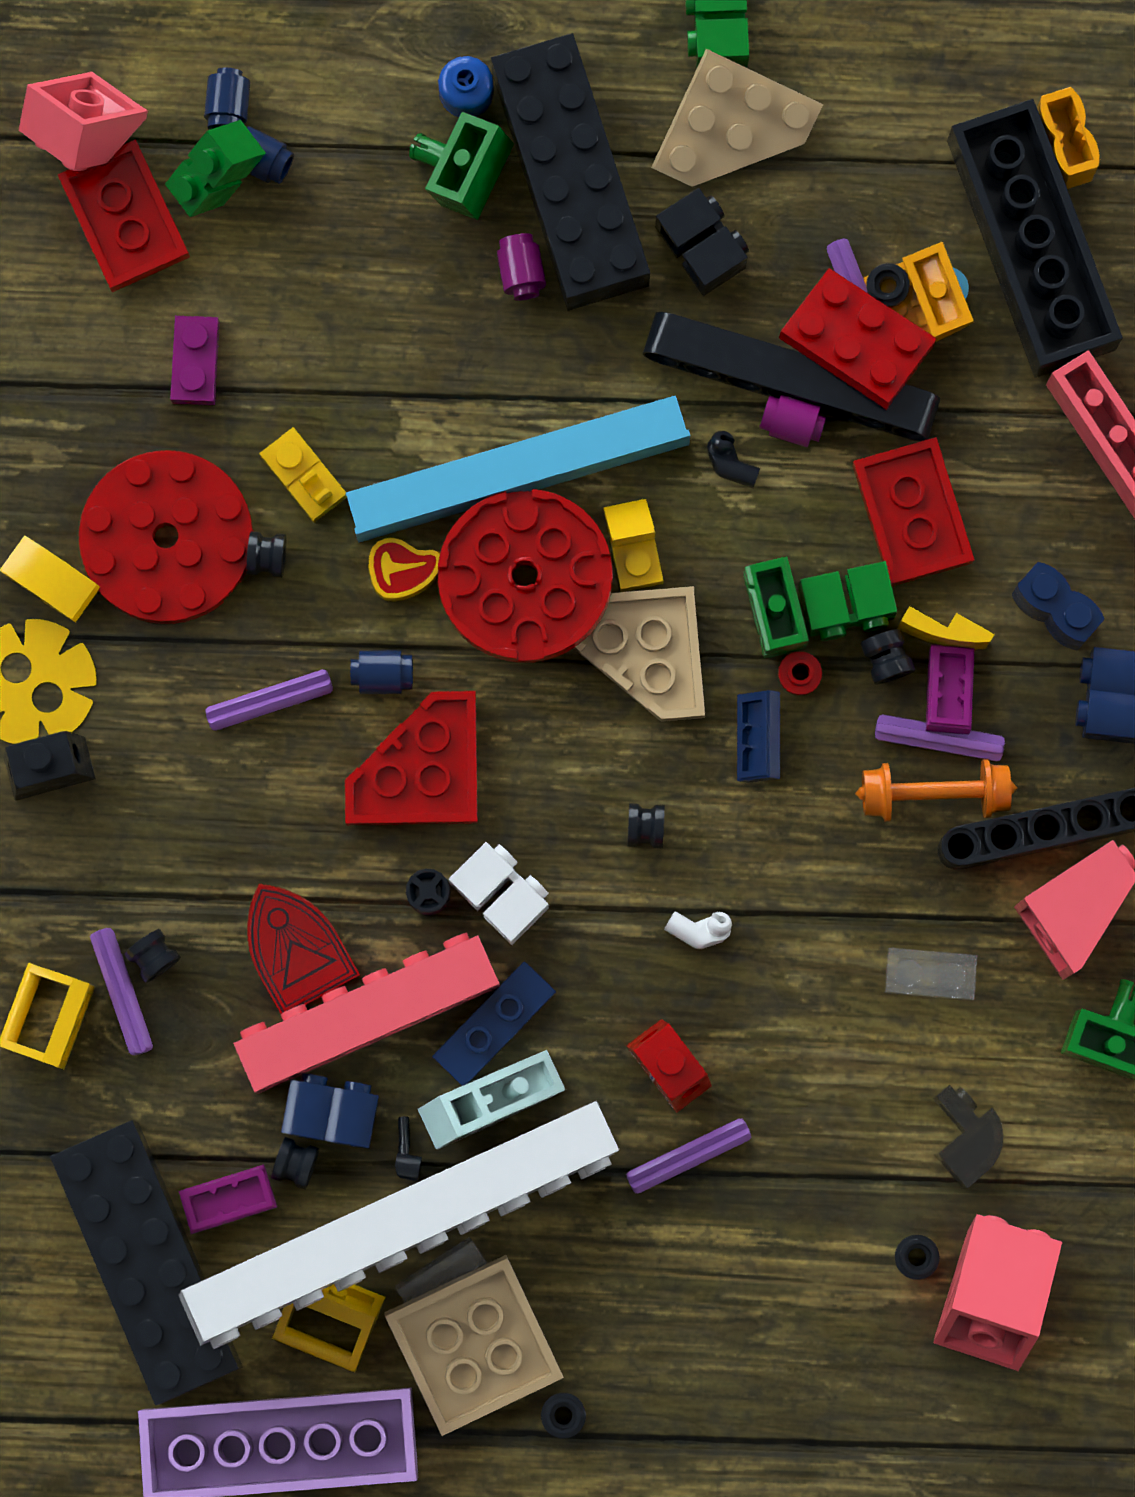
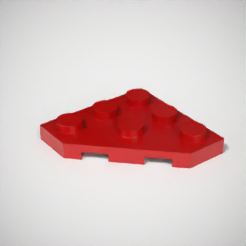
M476 691L431 692L419 704L420 706L391 732L369 758L345 779L346 826L478 823Z

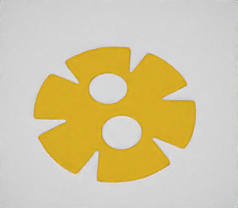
M27 619L25 621L24 645H22L11 624L8 623L0 627V712H5L0 720L1 740L17 744L38 738L39 721H42L49 735L62 731L73 732L90 711L93 701L72 691L71 688L96 685L94 663L83 643H79L61 655L59 654L70 632L67 628L47 620ZM12 653H21L31 662V673L21 683H11L1 673L2 661ZM41 683H54L62 691V703L53 712H41L32 702L33 691Z

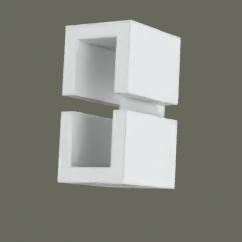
M485 842L448 880L477 911L510 881L512 885L483 915L513 945L549 909V904L544 900L549 893L531 875L526 880L519 876L513 869L518 862L500 844L493 849Z

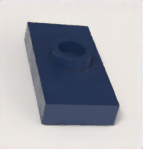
M767 690L737 695V781L749 783L780 779V692Z

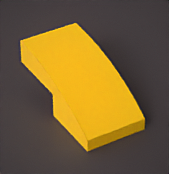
M25 535L0 569L6 577L33 593L44 603L75 623L100 588L99 585Z
M910 606L898 626V629H902L903 632L930 643L974 649H986L995 635L958 613L955 614L949 626L946 627Z

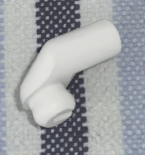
M675 911L664 930L696 949H704L722 943L728 938L731 933L732 921L727 914L715 912L712 914V917L694 923Z

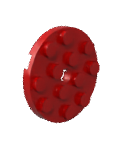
M171 450L153 451L137 455L122 462L99 481L87 499L82 512L79 527V548L83 565L89 578L100 586L98 591L112 605L123 613L141 621L158 624H176L197 619L215 610L224 603V600L233 592L239 582H242L247 572L249 535L254 530L250 511L242 493L223 470L206 459L190 453ZM164 525L174 527L179 534L176 544L169 548H161L154 541L156 532L164 527Z
M532 489V491L511 493L504 491L476 503L453 525L446 536L438 560L439 594L444 610L453 627L476 649L497 659L510 662L531 663L544 661L575 648L599 624L609 604L612 592L613 569L607 542L598 525L574 502L555 493ZM529 565L535 568L538 576L535 584L521 586L515 584L513 573L518 567Z

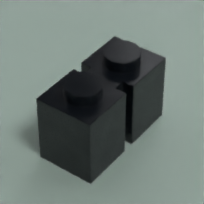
M697 188L656 215L655 228L676 258L683 255L685 261L682 263V267L701 294L705 296L746 269L748 258L746 253L749 252V249L738 231L734 230L730 233L728 228L724 227L721 223V219L725 215L716 199L712 195L706 198L700 188Z

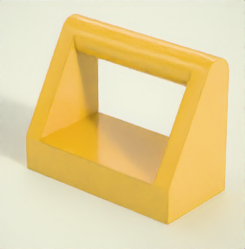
M28 963L1 1033L0 1047L64 1070L95 987L76 978ZM41 977L69 987L45 1053L17 1043Z
M334 1284L322 1290L324 1297L320 1301L307 1306L310 1309L361 1329L353 1353L289 1327L288 1325L295 1306L292 1303L283 1308L282 1317L278 1321L273 1340L355 1373L385 1297L357 1285H352L338 1292Z

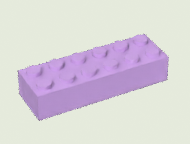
M412 1387L150 1408L138 1411L143 1497H223L417 1481L418 1479Z

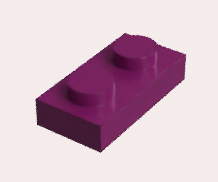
M175 315L170 395L172 404L215 405L220 324L218 317Z

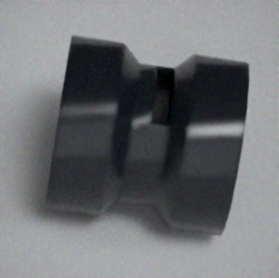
M902 629L886 631L860 643L864 656L870 658L873 665L870 673L875 685L897 680L916 670L912 658L905 654L903 646L906 640Z

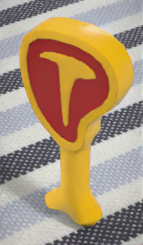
M385 538L378 541L371 549L368 565L371 583L376 594L386 601L395 602L422 593L438 577L440 551L417 550L397 538Z

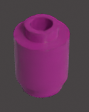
M529 233L514 234L499 240L500 249L497 251V258L504 293L513 295L514 300L518 301L529 300L539 296V290L546 286L539 244L534 243L533 235Z
M782 394L780 398L769 395L759 429L769 431L768 436L808 448L810 440L819 442L826 417L818 415L821 406Z

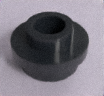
M886 263L877 266L871 271L867 278L866 288L868 294L888 307H894L902 303L908 296L910 281L907 273L900 266ZM887 279H892L897 284L896 289L891 293L881 291V284Z
M911 1235L904 1238L898 1244L894 1256L898 1270L907 1278L914 1280L925 1279L931 1276L937 1269L940 1259L936 1244L923 1235ZM915 1248L922 1250L925 1255V1260L920 1266L912 1265L908 1258L910 1251Z
M558 1393L551 1396L544 1403L541 1411V1420L544 1428L548 1433L557 1438H570L576 1435L584 1426L586 1412L582 1402L576 1396L569 1393ZM559 1407H567L571 1410L572 1419L569 1423L560 1424L556 1421L555 1411Z

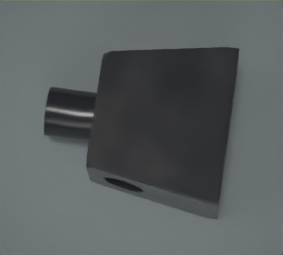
M62 731L5 747L4 760L15 801L96 779L84 736L69 731Z

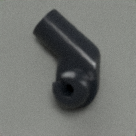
M718 431L714 433L708 442L707 453L715 473L721 478L754 488L760 468L739 461L733 445L735 442L734 437L729 432Z

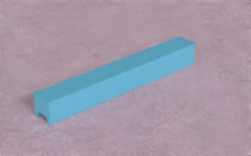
M675 395L346 492V496L356 526L354 530L359 543L467 511L476 503L497 493L539 490L689 445L691 435L689 429L686 430Z

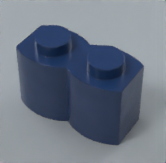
M1037 562L1018 583L1012 593L1015 603L1026 615L1037 621L1045 622L1052 637L1061 645L1078 651L1104 621L1101 610L1090 598L1079 592L1071 591L1063 575L1045 563Z
M1094 647L1090 653V658L1083 657L1081 662L1080 683L1087 684L1086 701L1078 700L1075 725L1083 727L1082 738L1135 744V651Z
M302 1073L301 1081H290L281 1129L282 1134L370 1149L379 1095L370 1094L371 1085L345 1081L344 1089L327 1086V1077Z

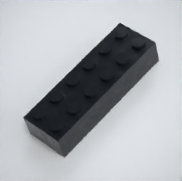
M567 34L491 57L493 79L567 311L649 287L650 270L574 34Z
M1034 99L953 125L947 143L1034 378L1056 371L1088 350L1094 358L1116 351L1123 337Z
M134 1120L128 1121L50 1156L155 1406L243 1368L232 1341L216 1349H213L211 1342L200 1346L180 1301L179 1294L181 1290L206 1279L139 1122Z

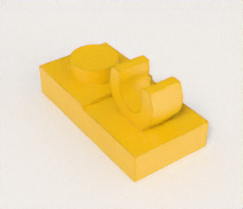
M294 427L259 453L263 461L314 523L347 498L345 490Z

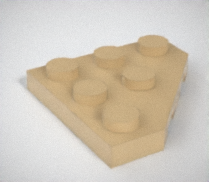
M706 49L651 168L689 186H696L805 144L823 104Z
M694 586L611 593L609 604L599 624L583 642L573 649L661 722L705 718Z

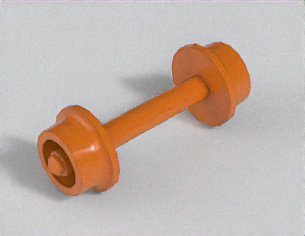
M988 759L981 761L980 780L891 784L889 764L882 763L879 769L862 772V787L855 794L863 802L864 816H879L884 819V822L891 821L892 801L981 798L984 818H991L994 812L1011 810L1012 794L1018 787L1011 781L1008 765H992Z

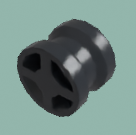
M250 532L247 549L248 575L270 572L273 577H283L286 561V534L263 537L260 532Z
M629 803L627 847H637L639 844L644 843L650 844L653 848L663 849L665 805H655L651 809L642 808L639 804Z
M434 869L417 871L410 877L406 885V895L409 904L416 912L422 915L432 916L438 914L447 907L450 901L451 890L448 881L442 873Z
M157 929L140 939L124 954L130 962L136 963L141 969L140 977L145 983L162 975L181 958L176 950L169 949L165 944L166 936L161 929Z
M285 1137L278 1152L271 1179L277 1181L288 1179L294 1181L296 1187L306 1190L320 1148L311 1145L303 1148L297 1146L295 1140Z

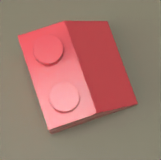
M87 72L28 84L18 131L34 141L38 148L46 150L60 160L66 168L74 171H84L89 167L107 164L146 120L148 111L95 73Z

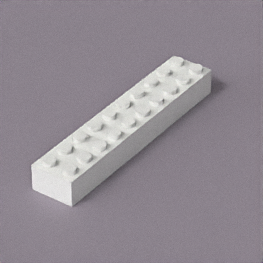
M597 1101L181 1290L179 1294L180 1301L200 1346L211 1342L213 1349H216L241 1336L238 1328L252 1322L255 1330L264 1327L282 1317L281 1308L292 1303L296 1311L320 1301L324 1297L322 1290L335 1284L338 1292L363 1281L366 1278L363 1271L376 1265L378 1272H383L408 1259L405 1251L417 1247L420 1254L449 1240L446 1232L457 1228L460 1235H463L490 1221L487 1214L498 1209L502 1217L531 1202L528 1195L535 1191H538L541 1198L569 1185L571 1181L568 1176L578 1172L582 1180L612 1165L609 1157L619 1151L618 1146Z

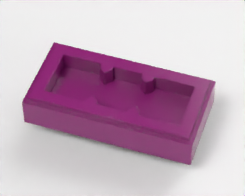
M931 644L928 661L925 731L969 735L972 724L974 648Z
M264 1164L179 1191L191 1234L278 1208Z

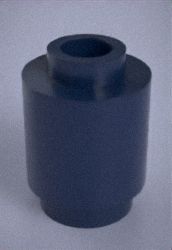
M224 67L217 69V73L208 76L204 118L208 121L209 130L241 120L243 124L247 122L250 80L242 76L243 72L241 70Z
M250 126L247 127L266 152L250 172V175L266 183L272 180L280 184L292 165L294 153L287 150L285 143Z
M401 650L359 651V659H351V686H359L360 694H402V690H413V655H402Z

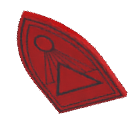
M258 884L248 914V947L258 975L280 1014L296 1006L307 1005L360 975L336 930L328 918L316 906L300 895L286 889Z

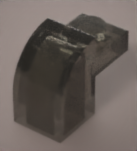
M948 1085L932 1099L961 1133L938 1151L935 1156L963 1189H966L984 1175L999 1158L1003 1146V1128L1000 1118L993 1107L985 1111L980 1117H977L973 1111L978 1106L962 1087L955 1091L951 1085Z

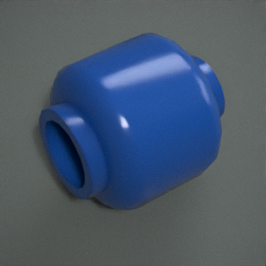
M463 56L449 61L441 70L438 79L439 96L444 108L457 117L460 116L461 112L477 117L488 109L494 97L493 75L486 64L477 58Z

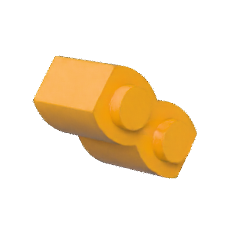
M1071 87L1042 95L1037 110L1067 189L1091 182L1099 166V149L1093 135L1084 127L1086 115L1081 98Z

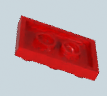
M136 139L122 145L107 164L89 167L84 171L69 169L58 174L59 180L112 293L190 258Z
M830 268L792 315L779 335V339L886 410L932 350L937 339Z
M937 437L853 461L852 466L882 562L886 561L891 586L931 576L974 562L975 559Z

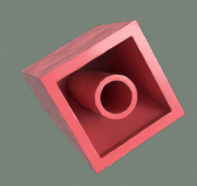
M1114 840L1032 892L1014 906L1062 980L1083 967L1135 883V859L1124 845L1118 847Z
M976 1214L967 1231L933 1343L1019 1371L1039 1338L1062 1242L1052 1239L1047 1233L1040 1230H1024L1009 1225L1000 1217Z

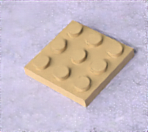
M507 1255L384 1312L385 1318L442 1436L564 1378Z

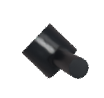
M398 1117L399 1146L395 1162L396 1174L402 1179L417 1181L422 1157L409 1154V1117Z

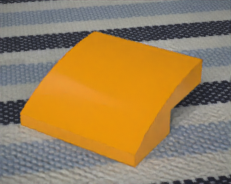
M943 242L903 257V262L896 264L907 273L910 281V290L906 299L899 305L890 307L891 309L937 338L936 342L974 323ZM866 276V277L863 278L864 281H865V284H866V282H867L868 276ZM892 279L883 281L881 291L884 293L893 292L896 289V282Z

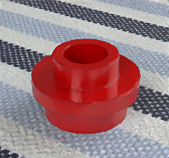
M807 652L791 653L782 660L779 666V682L787 692L793 695H807L813 692L820 684L822 678L821 665L813 655ZM799 665L807 668L809 676L805 680H797L792 674V669Z

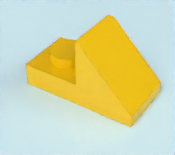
M646 499L603 507L620 592L663 584L655 542V529Z

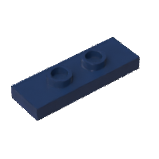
M524 961L432 1057L462 1086L468 1084L552 998L556 991Z

